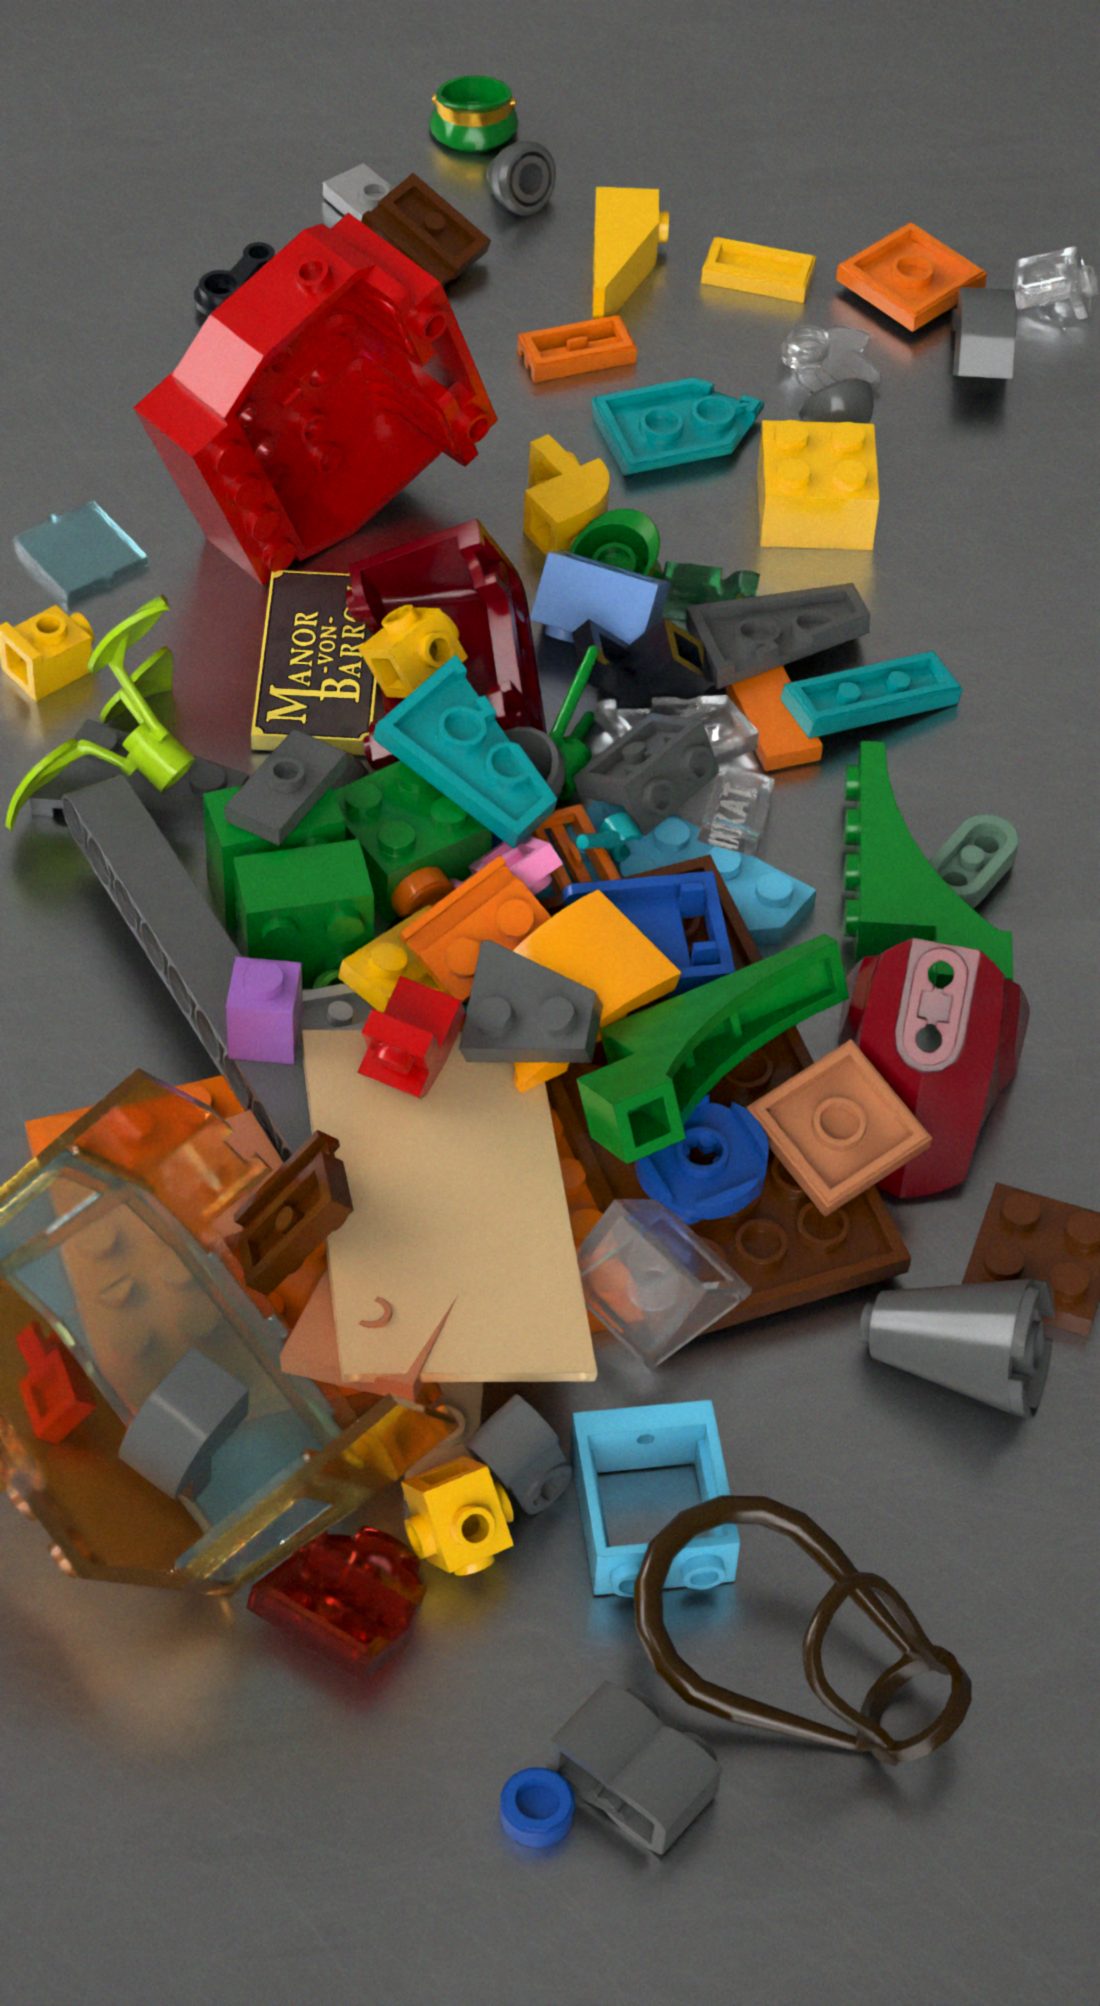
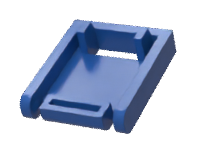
M714 871L574 883L563 889L564 908L599 889L678 968L681 975L675 991L658 999L676 997L735 972ZM704 916L709 941L693 943L690 961L681 918Z

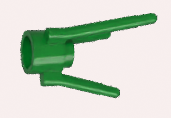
M594 645L589 646L548 735L558 745L565 761L567 777L558 798L559 800H569L577 790L573 776L589 764L592 758L590 750L581 741L595 719L593 712H585L569 736H564L599 654L598 647Z

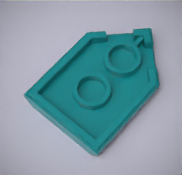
M696 377L591 398L594 420L623 476L732 454L764 409L765 402L745 394L740 399L719 393L714 391L715 384Z

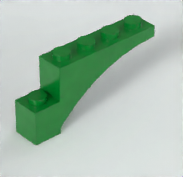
M861 741L858 764L846 765L844 801H855V809H846L844 824V845L855 846V854L846 853L844 890L855 891V900L846 899L843 936L854 937V963H858L867 956L880 955L882 952L908 939L918 938L982 950L1001 970L1006 979L1013 981L1012 931L998 930L982 918L949 887L930 865L911 836L896 804L888 775L885 742ZM938 961L930 966L928 977L935 987L944 988V986L952 982L954 970L950 964Z
M822 934L600 1028L608 1065L576 1079L590 1137L626 1164L686 1139L683 1128L686 1121L700 1101L723 1076L748 1055L779 1034L807 1018L849 999L838 941L826 934Z

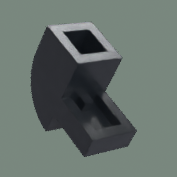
M664 617L630 645L590 619L572 632L577 655V669L582 663L589 646L594 645L598 647L599 654L587 683L595 688L600 687L605 714L616 719L640 722L649 713L670 716L685 708L714 685L704 643Z

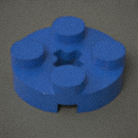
M705 1095L683 1127L686 1139L635 1161V1173L642 1189L651 1200L666 1209L668 1216L672 1220L680 1224L691 1225L702 1219L709 1220L726 1217L742 1210L760 1196L764 1188L769 1143L762 1125L745 1107L732 1101L730 1108L722 1104L709 1103L710 1095ZM698 1147L703 1154L715 1152L717 1156L710 1165H697L689 1161L690 1149Z

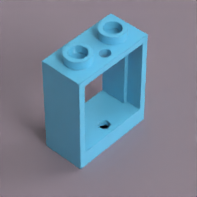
M712 1400L573 1413L570 1455L594 1595L615 1593L622 1597H634V1582L649 1543L610 1547L597 1473L695 1464L702 1503L720 1495H731ZM724 1524L707 1531L708 1537L693 1538L673 1559L663 1589L686 1586L694 1590L713 1588L723 1582L735 1581L740 1548L737 1525Z

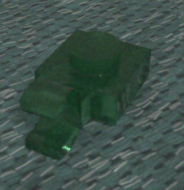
M666 561L661 580L671 584L661 618L686 620V606L755 597L758 591L760 574L754 571L740 570L732 573L728 578L722 579V567Z

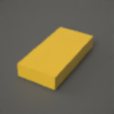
M714 237L702 268L701 283L804 303L815 272L817 256Z

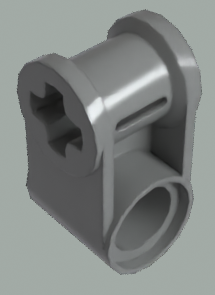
M514 1394L463 1443L476 1461L488 1466L491 1477L495 1481L499 1482L505 1490H511L519 1506L530 1515L537 1514L554 1503L570 1483L573 1474L572 1468L569 1466L558 1445L559 1438L554 1430L529 1403L517 1394Z

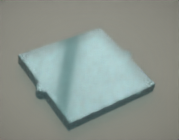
M94 500L60 516L52 514L48 517V521L14 536V545L67 602L103 585L111 587L114 584V580L148 565V556Z

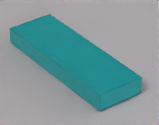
M929 651L784 684L780 700L810 739L955 705L959 702L963 688L934 651Z

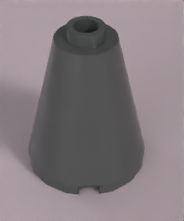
M1031 1278L881 1291L875 1303L867 1302L864 1306L860 1320L861 1343L869 1344L870 1355L873 1359L1012 1415L1029 1418L1032 1416L1029 1407L1037 1408L1041 1401L1050 1365L1053 1339L1045 1338V1325L1041 1318L1042 1316L1055 1318L1053 1287L1049 1280Z

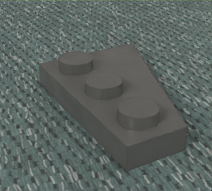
M854 583L686 606V627L690 635L704 643L712 680L718 690L868 634L870 612Z

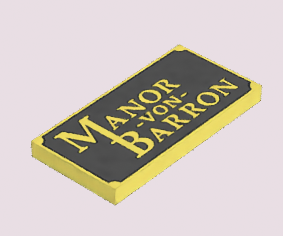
M288 570L271 572L251 731L252 750L274 751L293 729H297L334 747L345 750L352 755L366 756L363 739L369 735L370 723L375 719L378 682L358 650L362 644L373 636V633L364 622L358 624L349 611L346 591L352 589L350 574Z

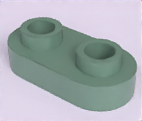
M992 814L974 815L967 818L928 862L949 887L971 908H974L1014 864L1019 835L1013 824L1000 816Z

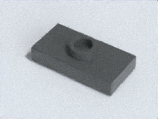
M293 729L225 805V821L280 846L347 769V752L297 729Z

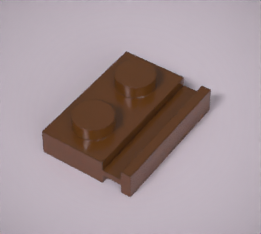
M414 173L378 202L377 207L371 212L369 210L366 211L361 219L364 225L440 281L443 288L450 280L454 281L488 251L491 239Z
M316 1130L233 1215L234 1222L243 1226V1232L237 1239L246 1287L268 1296L289 1274L296 1272L302 1266L305 1258L331 1232L338 1230L344 1224L348 1215L354 1210L344 1162L335 1158L334 1154L340 1147L338 1139Z

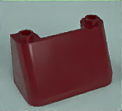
M478 518L349 564L352 589L346 591V601L353 619L358 624L364 622L367 628L375 635L383 628L381 622L384 617L401 606L412 605L417 608H440L443 613L452 619L459 631L458 640L468 656L462 662L467 669L466 679L479 697L485 695L496 711L495 720L504 731L515 727H532L547 734L526 592L515 566ZM381 689L384 716L405 698L386 697ZM381 719L370 723L369 735L363 739L367 760L375 771L400 761L373 739L375 725Z

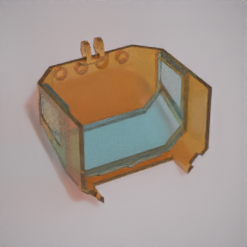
M140 1068L136 1069L0 1187V1494L7 1492L10 1500L25 1517L31 1521L39 1520L53 1540L47 1545L50 1555L57 1565L73 1579L80 1577L85 1580L230 1598L252 1580L382 1493L459 1428V1425L452 1411L444 1403L437 1409L433 1405V1402L443 1394L438 1382H425L415 1402L388 1393L360 1417L335 1384L281 1372L280 1353L293 1329L267 1295L246 1287L242 1262L212 1224V1222L270 1174L273 1169L256 1152L244 1160L224 1140L233 1131L231 1126L211 1106ZM192 1346L249 1388L248 1415L211 1457V1482L193 1503L182 1494L173 1500L118 1458L123 1438L135 1416L159 1383Z

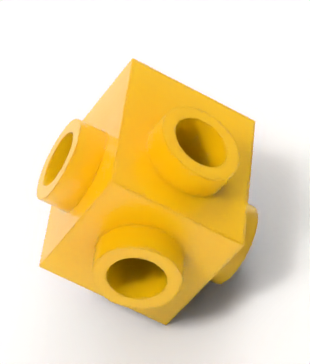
M404 605L390 612L381 622L383 628L358 648L386 697L406 698L455 654L461 662L468 658L458 640L459 631L449 616L443 613L440 608H417L412 605Z
M462 1456L401 1481L412 1516L405 1519V1530L414 1552L420 1559L426 1558V1561L448 1573L454 1572L455 1575L461 1576L476 1573L489 1567L495 1561L494 1554L514 1546L507 1523L512 1522L514 1519L512 1506L501 1484L497 1481L493 1483L487 1465L467 1456Z

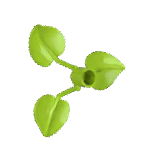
M163 594L145 603L131 616L110 630L91 654L87 665L88 670L94 675L109 664L122 685L104 706L99 720L106 724L127 709L131 712L140 725L122 744L129 754L125 758L89 740L82 739L77 742L73 737L37 762L19 783L11 799L5 826L11 832L13 831L20 808L30 799L31 795L55 778L71 762L84 755H93L119 767L128 777L138 770L160 793L170 789L195 763L196 758L158 721L144 699L153 694L172 690L173 655L171 650L163 646L148 657L131 676L128 675L123 666L126 650L139 641L155 625L164 611L170 610L167 604L168 599Z

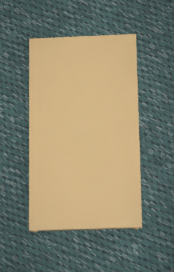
M302 1029L300 1041L311 1132L313 1134L316 1130H319L339 1140L340 1147L334 1154L335 1158L344 1162L354 1209L348 1215L344 1224L325 1238L342 1383H374L376 1377L406 1374L454 1300L451 1311L420 1373L421 1382L595 1381L598 1372L545 1081L520 1093L513 1082L514 1063L466 1062L459 1050L462 1032H459L438 1077L427 1095L419 1099L357 1073L368 1049L361 1034L362 1030ZM377 1297L385 1299L390 1304L392 1317L385 1326L366 1328L359 1325L361 1320L376 1321L384 1315V1308L379 1303L374 1302Z

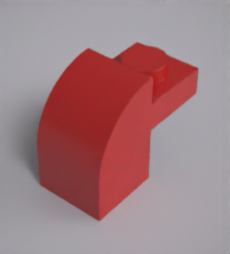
M400 975L384 1013L372 1009L361 1034L368 1049L357 1073L419 1099L424 1098L445 1065L466 1018L462 1000Z

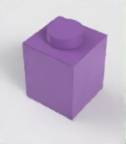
M235 957L226 1003L228 1059L294 1065L303 1016L302 963Z

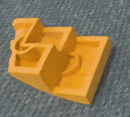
M599 889L562 909L513 950V952L595 991L603 1005L599 1029L624 1019L627 1013L675 991L681 975L678 968ZM599 1029L596 1043L602 1040ZM513 1062L515 1066L513 1075L514 1085L520 1093H523L544 1081L546 1082L567 1072L570 1063Z

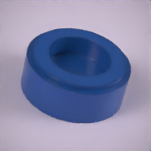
M533 1767L521 1770L508 1779L500 1797V1820L504 1830L513 1840L529 1847H546L557 1843L570 1831L574 1821L575 1795L571 1785L562 1775L551 1769Z

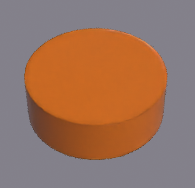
M429 866L418 869L404 878L396 887L391 898V906L398 916L414 914L428 904L433 907L454 891L453 884L443 871L437 867Z

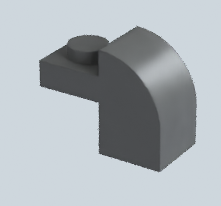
M959 287L958 308H952L951 330L956 331L953 375L1013 379L1016 341V297L1014 290Z
M192 1346L159 1383L135 1416L123 1438L118 1458L173 1500L182 1494L193 1503L211 1482V1457L248 1415L249 1388Z

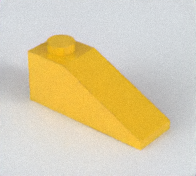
M596 187L592 320L616 315L655 267L658 243H668L669 211H659V189Z

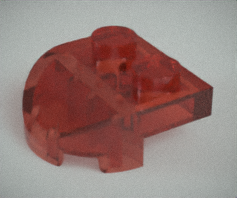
M320 1523L299 1532L293 1555L252 1585L246 1609L272 1624L280 1632L291 1636L331 1661L339 1669L350 1673L364 1682L408 1644L413 1635L428 1586L422 1585L418 1576L420 1567L418 1556L407 1545L392 1535L366 1525L360 1526L355 1536L328 1534L327 1524Z

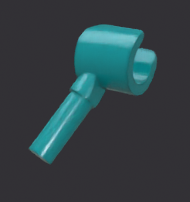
M618 812L610 815L601 823L598 833L579 835L576 839V845L581 850L609 849L615 860L622 862L630 855V850L625 843L633 839L641 840L644 835L628 813Z

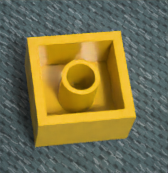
M762 420L757 467L760 547L873 550L880 500L874 424Z

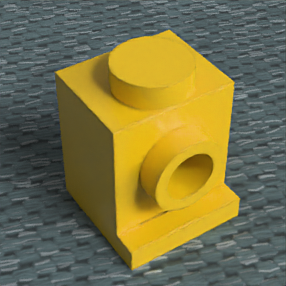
M57 605L14 627L5 622L0 625L1 668L37 702L90 673L87 665L92 654V644L95 641L92 627L81 613L76 612L68 616Z

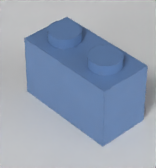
M564 550L548 551L530 620L546 624L544 634L560 640L574 642L572 632L590 619L630 645L661 620L671 583Z

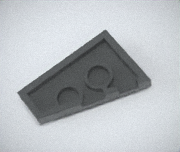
M90 719L85 721L74 736L77 742L86 739L125 758L129 754L122 744L130 733ZM84 755L71 762L55 778L31 795V814L53 816L55 808L63 809L61 803L63 794L122 774L127 778L158 826L204 829L203 793L244 785L249 779V774L194 756L196 761L184 776L166 792L160 793L138 770L128 777L119 767L96 756Z

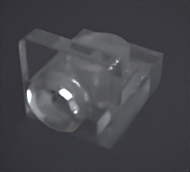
M1073 246L1016 260L1012 290L1015 292L1018 310L1037 305L1046 306L1069 298L1078 320L1090 317L1092 297L1098 295V282L1093 266H1085L1078 247Z

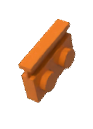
M501 855L405 927L399 934V939L412 950L417 957V961L443 993L462 1000L463 1004L470 999L481 941L491 940L513 951L537 928L552 918L521 879L513 875L505 865L506 861Z

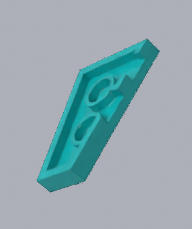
M455 654L375 725L373 739L515 849L554 813L557 797L519 743L511 742L495 720V709L485 695L479 697L466 679L467 669Z

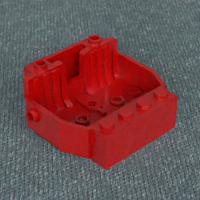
M349 212L331 229L321 223L304 229L209 315L176 369L133 407L205 537L262 586L271 580L272 571L285 570L290 566L294 558L300 562L353 536L431 464L441 452L466 467L479 455L474 443L482 440L490 427L498 421L441 282Z

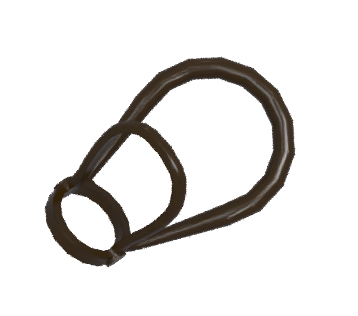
M720 1495L680 1511L648 1544L634 1582L635 1630L654 1672L688 1705L729 1722L856 1752L871 1751L877 1759L891 1766H896L898 1762H910L932 1753L948 1741L964 1721L972 1701V1682L956 1657L943 1647L932 1644L906 1601L886 1579L875 1573L859 1572L841 1547L806 1513L766 1496ZM724 1524H759L790 1537L835 1582L817 1605L805 1631L802 1644L805 1676L812 1692L832 1713L857 1729L856 1736L706 1681L677 1654L663 1623L662 1589L673 1559L695 1536ZM878 1596H879V1597L885 1602V1604L889 1607V1609L891 1610V1612L893 1613V1615L895 1616V1618L897 1619V1621L894 1619V1617L891 1615V1613L888 1611V1609L885 1607V1605L881 1602V1600L878 1598ZM847 1597L903 1653L901 1659L884 1671L870 1688L860 1713L839 1697L828 1684L824 1676L821 1660V1646L824 1635L834 1613ZM934 1670L943 1675L950 1674L952 1677L950 1697L945 1709L933 1724L918 1735L902 1741L893 1740L880 1727V1718L885 1706L898 1688L913 1677Z

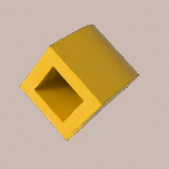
M549 434L530 442L528 485L531 488L525 490L523 533L546 556L548 551L564 550L569 552L571 540L577 537L592 520L608 512L610 486L608 469L600 458L580 465L575 455L570 451H565Z

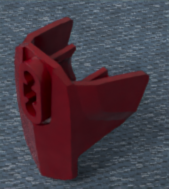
M911 938L882 952L880 955L864 957L852 969L846 981L849 999L843 1001L838 1034L839 1047L852 1039L933 1138L930 1148L875 1184L882 1190L899 1198L934 1194L951 1188L967 1179L980 1129L997 1101L1000 1092L1016 1075L1030 1015V1006L1021 986L1006 979L1001 970L982 950ZM938 961L950 964L954 970L952 982L944 986V988L935 987L928 977L930 966ZM927 1024L935 1025L942 1036L940 1047L930 1052L922 1050L916 1042L918 1031L926 1027Z

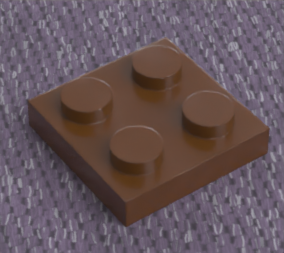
M996 1182L962 1284L1031 1278L1049 1280L1054 1292L1055 1318L1042 1316L1041 1321L1044 1324L1089 1337L1100 1302V1212Z

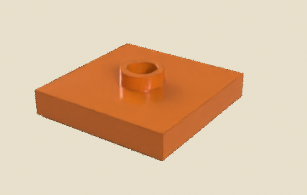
M912 222L840 263L837 267L836 275L838 282L912 332L958 304L959 287L985 288L987 279L986 271Z

